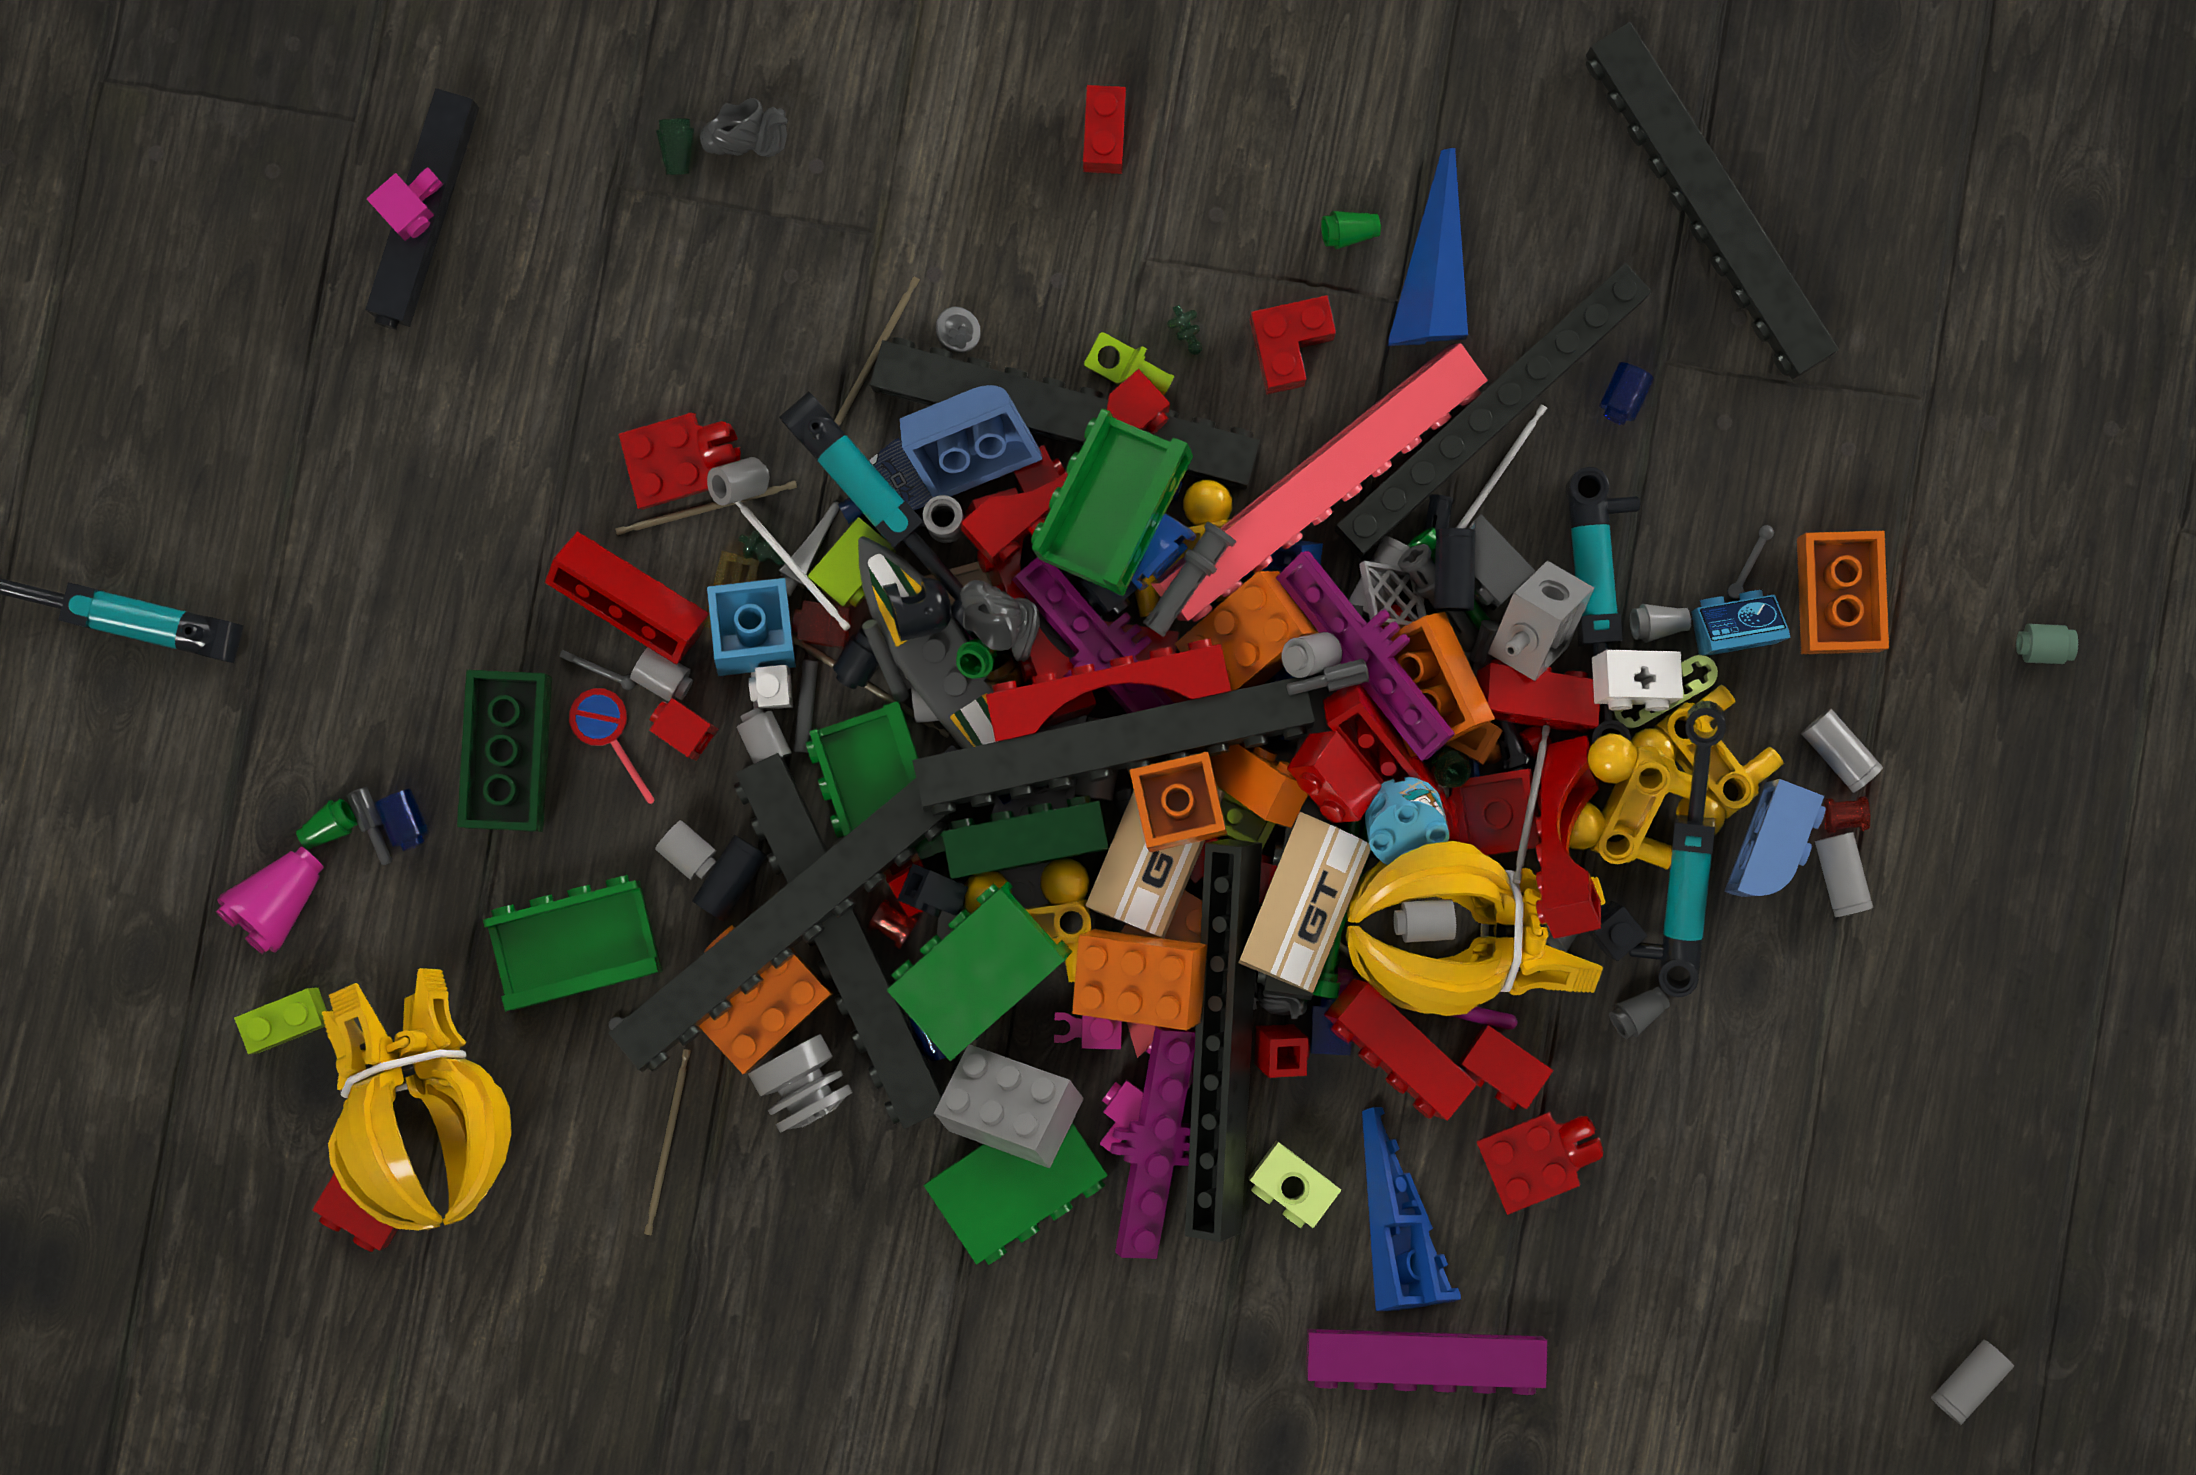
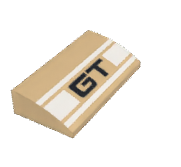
M1217 789L1221 803L1225 792ZM1133 791L1085 906L1097 913L1160 938H1165L1205 840L1149 852L1146 847L1136 797Z
M1300 812L1238 963L1313 993L1370 853L1369 843L1326 822Z

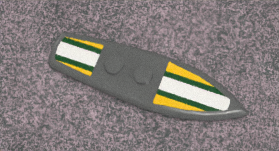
M865 536L860 537L858 540V553L862 588L873 620L877 621L896 663L930 710L962 749L996 742L986 694L993 693V690L984 682L986 676L976 679L968 678L958 670L956 665L959 647L970 641L963 627L951 614L950 623L941 632L900 642L890 601L883 590V585L896 583L900 597H908L921 591V579L925 577L905 559L887 547Z

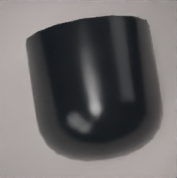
M921 579V591L908 597H900L896 583L883 585V590L890 601L900 642L936 634L944 630L950 623V599L945 587L936 579Z

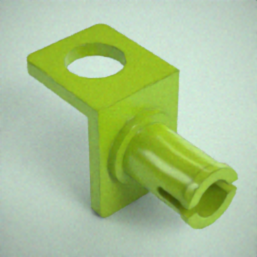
M1104 332L1098 335L1084 361L1086 368L1117 385L1123 383L1135 371L1140 369L1163 396L1166 394L1174 378V375L1168 374L1144 360L1147 348L1141 346L1133 349ZM1111 346L1118 351L1120 359L1116 367L1107 369L1100 365L1098 353L1101 348Z

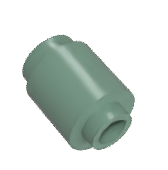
M2026 624L2024 631H2019L2017 634L2016 650L2019 655H2022L2026 663L2065 664L2066 661H2074L2077 656L2078 634L2076 630L2068 629L2066 625Z

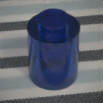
M1619 362L1599 404L1605 410L1603 416L1620 425H1625L1626 420L1635 421L1654 381V377L1637 366Z
M411 789L399 791L374 803L392 847L401 846L403 851H407L425 843L423 836L428 834L429 830Z

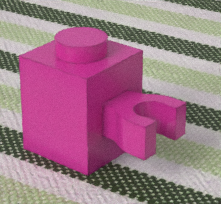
M428 167L409 186L395 173L374 191L367 200L402 239L406 241L410 236L412 238L418 237L429 227L430 222L428 220L434 214L422 201L436 192L443 183Z
M1055 1012V1020H1066L1070 1024V1031L1066 1035H1054V1043H1065L1079 1037L1082 1038V1048L1121 1049L1122 1021L1083 1015L1082 1018H1075L1065 1012Z
M1127 1079L1122 1086L1115 1082L1102 1099L1107 1104L1103 1113L1115 1121L1100 1142V1145L1108 1151L1111 1150L1112 1143H1120L1122 1141L1113 1137L1114 1128H1129L1130 1121L1139 1120L1143 1091Z

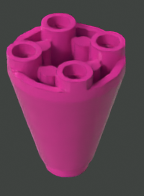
M300 847L295 853L290 851L222 893L217 899L221 907L216 913L231 927L239 924L249 933L245 938L246 941L259 953L263 954L268 950L276 953L283 945L320 879L318 874L324 867L303 847Z

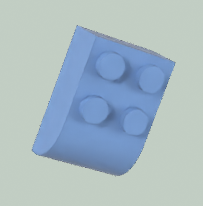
M986 385L976 387L900 418L902 448L932 497L939 495L951 497L1042 460L1041 450L1006 390L998 386Z
M1781 779L1765 782L1724 892L1741 897L1770 895L1784 888L1792 880L1798 865L1804 866L1810 855L1812 844L1807 843L1812 828L1818 829L1823 820L1826 807L1821 806L1824 796Z

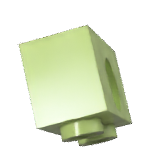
M1277 1140L1248 1177L1255 1184L1251 1189L1254 1194L1268 1204L1273 1199L1286 1207L1282 1214L1300 1228L1305 1223L1314 1228L1341 1192L1338 1186ZM1291 1176L1298 1177L1303 1182V1190L1295 1198L1284 1196L1281 1190L1283 1181Z

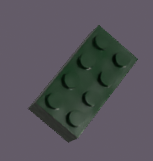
M466 670L457 827L465 829L543 832L552 689L551 676L545 673Z
M1090 795L1067 799L1068 807L1053 810L1051 803L1027 807L1029 815L1014 817L1011 810L988 815L990 822L975 825L973 818L949 822L951 830L942 831L951 879L958 880L968 878L973 874L978 875L992 871L999 872L1051 862L1056 859L1071 858L1109 850L1100 802H1091Z

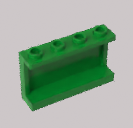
M1102 408L1098 417H1093L1088 423L1084 435L1086 441L1080 452H1075L1072 455L1067 466L1068 476L1062 488L1057 487L1052 494L1049 503L1051 510L1045 522H1040L1036 526L1031 543L1033 544L1032 550L1039 560L1124 596L1193 458V453L1188 443L1173 437L1171 442L1115 419L1110 411Z
M899 701L884 705V708L846 721L809 731L812 740L805 742L812 764L820 763L824 777L819 778L818 783L824 800L832 799L836 814L830 816L837 838L847 836L916 778L912 760L919 759ZM942 833L930 842L925 837L914 847L921 860L946 852Z
M628 875L606 880L607 888L591 891L590 885L567 890L568 898L553 901L552 895H547L529 900L530 908L516 911L514 905H508L491 910L492 917L483 919L484 927L489 930L505 994L501 996L505 1012L663 972L640 881H629Z
M1008 881L1000 889L993 883L976 899L980 906L972 914L964 909L948 924L952 931L944 939H941L936 934L920 949L924 956L916 964L913 965L908 959L891 975L896 981L887 989L888 993L949 1061L963 1051L1072 953L1063 940L1056 944L1010 893L1013 886Z
M1072 1122L1050 1168L982 1144L927 1181L923 1186L976 1265L983 1260L990 1265L1008 1252L1004 1247L1015 1238H1018L1021 1243L1040 1231L1037 1223L1049 1215L1054 1221L1071 1210L1073 1207L1070 1201L1083 1193L1087 1199L1106 1186L1102 1179L1108 1176V1173Z

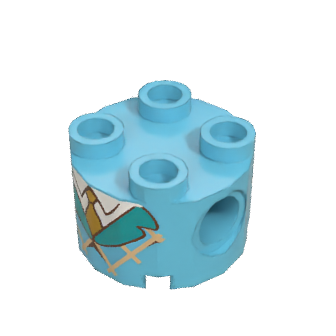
M1404 777L1405 781L1396 783L1394 779L1381 784L1382 787L1366 810L1365 824L1369 845L1373 854L1384 864L1389 865L1400 855L1423 845L1448 841L1449 829L1440 795L1428 782L1415 777Z

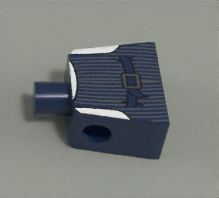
M897 438L869 461L917 514H921L927 502L933 497L903 450L900 439ZM850 498L838 504L848 524L853 523L858 517L865 516Z

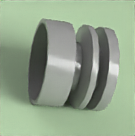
M821 1034L748 1073L760 1096H766L777 1091L781 1096V1099L768 1110L770 1115L787 1107L791 1116L775 1124L780 1133L787 1129L803 1128L837 1109L845 1097L853 1093L848 1084L835 1092L831 1091L828 1084L843 1076L841 1070L823 1075L819 1069L833 1057Z

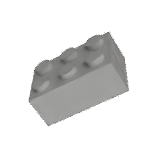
M969 1044L934 1114L947 1130L952 1133L1050 1168L1084 1098L1069 1079Z

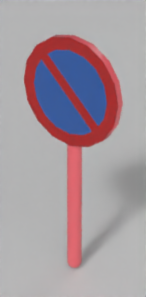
M593 688L582 692L574 700L569 711V723L573 733L582 742L592 746H604L610 743L649 804H653L654 797L617 740L627 724V710L624 702L614 692L605 688Z

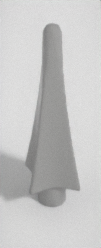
M835 501L832 503L819 524L791 556L807 576L811 571L830 525L840 509L838 506L839 502ZM785 563L779 571L781 572L780 576L786 580L787 596L790 597L797 585L804 589L805 585Z

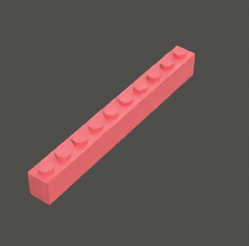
M1461 343L1448 345L1220 527L1221 530L1237 542L1233 547L1228 546L1215 565L1217 568L1216 572L1211 574L1210 577L1206 575L1176 618L1179 621H1189L1192 619L1193 622L1202 619L1213 609L1210 603L1220 595L1224 598L1230 596L1243 585L1240 580L1251 570L1255 574L1266 568L1273 561L1270 555L1281 546L1285 550L1297 543L1303 537L1300 531L1311 522L1315 526L1327 519L1333 513L1330 508L1341 498L1345 502L1358 494L1363 489L1360 483L1370 475L1375 478L1392 466L1390 459L1401 451L1405 454L1414 449L1422 442L1420 435L1430 427L1432 430H1436L1444 425L1452 417L1449 412L1458 404H1461L1463 407L1475 400L1481 394L1478 388L1488 380ZM1185 556L1151 583L1161 597L1185 564Z

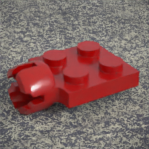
M694 413L684 414L619 433L637 508L641 510L709 491L707 476L712 468L741 460L740 447L733 448L732 444H726L738 440L731 424L719 421L700 426Z
M1523 769L1452 781V795L1446 798L1449 814L1445 815L1449 829L1448 841L1472 844L1485 856L1518 851L1533 779L1532 770ZM1537 802L1527 849L1536 848V845L1541 843L1536 825V817L1539 816Z
M1548 1111L1477 1140V1145L1507 1215L1581 1185L1577 1171L1581 1167L1600 1160L1603 1156V1147L1599 1137L1579 1145L1577 1141L1595 1134L1594 1130L1596 1129L1588 1116H1580L1565 1123H1557L1553 1119L1551 1112Z

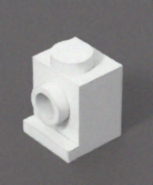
M787 665L757 667L755 672H751L749 691L754 709L793 708L791 673Z

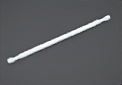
M1541 404L1536 410L1533 419L1523 429L1456 528H1466L1536 426L1539 417L1546 411V406Z
M741 501L735 502L742 514L829 614L836 618L843 630H848L850 628L849 623L838 614L836 608L748 507L744 506Z

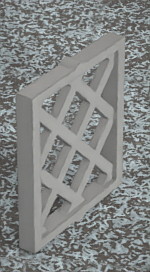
M1363 561L1359 564L1370 620L1378 614L1375 600L1381 605V611L1386 609L1391 615V618L1383 626H1388L1396 621L1400 628L1412 623V621L1414 622L1426 616L1424 598L1416 593V584L1408 572H1403L1399 566L1369 561ZM1376 571L1384 572L1381 577ZM1396 574L1405 575V576H1404V578L1401 580ZM1370 575L1377 581L1374 588L1372 587ZM1389 576L1398 585L1395 591L1385 582ZM1409 579L1411 580L1413 592L1406 586ZM1381 587L1390 596L1387 602L1378 594ZM1401 591L1411 599L1407 605L1398 596ZM1394 601L1403 610L1400 616L1391 608ZM1414 605H1416L1418 617L1411 611ZM1406 616H1408L1412 621H1406L1404 619L1406 618Z

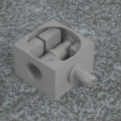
M1546 561L1513 593L1488 654L1536 681L1568 648L1594 587L1553 563Z

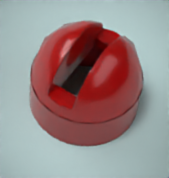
M1532 726L1520 732L1525 751L1530 753L1534 760L1537 759L1539 743L1542 740L1543 727ZM1548 736V737H1547V744H1551V743H1552V740H1551V738Z

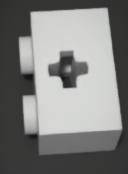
M1605 650L1592 657L1594 704H1608L1609 710L1616 711L1632 709V705H1645L1646 711H1664L1669 709V704L1683 698L1681 652Z

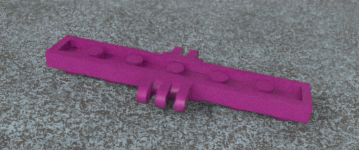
M1309 551L1301 552L1276 579L1319 633L1328 632L1338 639L1342 648L1340 664L1364 659L1369 672V682L1361 683L1360 685L1420 760L1429 759L1455 733L1394 658L1410 642V639L1406 634H1402L1396 640H1391L1400 630V626L1396 621L1390 623L1384 629L1381 628L1391 616L1386 609L1380 611L1366 623Z
M1038 557L1012 579L1016 586L1036 605L1042 616L1074 651L1076 655L1069 660L1074 667L1094 664L1095 671L1111 668L1109 660L1133 655L1134 662H1138L1135 656L1152 642L1148 636L1141 638L1137 644L1131 640L1142 630L1138 624H1135L1126 633L1121 627L1126 625L1132 618L1127 611L1108 627L1057 567L1039 560ZM1069 670L1063 677L1072 676L1071 670ZM1128 683L1105 686V689L1127 714L1174 704L1162 688L1152 685Z
M1155 1026L1139 1120L1130 1121L1129 1128H1114L1113 1137L1127 1140V1142L1112 1143L1110 1152L1116 1155H1124L1123 1160L1131 1163L1115 1253L1121 1258L1157 1259L1173 1166H1189V1154L1184 1153V1151H1189L1190 1138H1187V1135L1190 1136L1191 1123L1181 1122L1195 1050L1196 1031L1192 1028L1180 1030Z

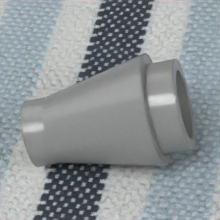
M1641 604L1639 608L1632 609L1630 613L1632 636L1635 640L1642 639L1645 643L1678 632L1689 631L1691 627V616L1688 608Z

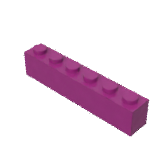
M1307 1329L1306 1378L1308 1381H1315L1314 1387L1332 1389L1338 1388V1382H1354L1355 1389L1375 1390L1378 1389V1383H1393L1394 1390L1416 1391L1417 1384L1433 1385V1391L1457 1392V1386H1473L1472 1392L1491 1394L1496 1393V1387H1512V1393L1520 1395L1536 1394V1388H1546L1547 1340L1543 1336Z

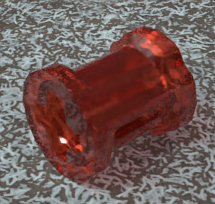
M1859 796L1857 800L1840 802H1834L1832 798L1825 799L1824 807H1826L1824 822L1826 831L1829 834L1836 833L1837 829L1859 827L1861 831L1870 828V808L1866 796Z
M884 899L869 922L867 929L870 931L878 930L894 940L895 946L901 949L917 924L918 919L914 916L911 918L906 917L890 907V901Z

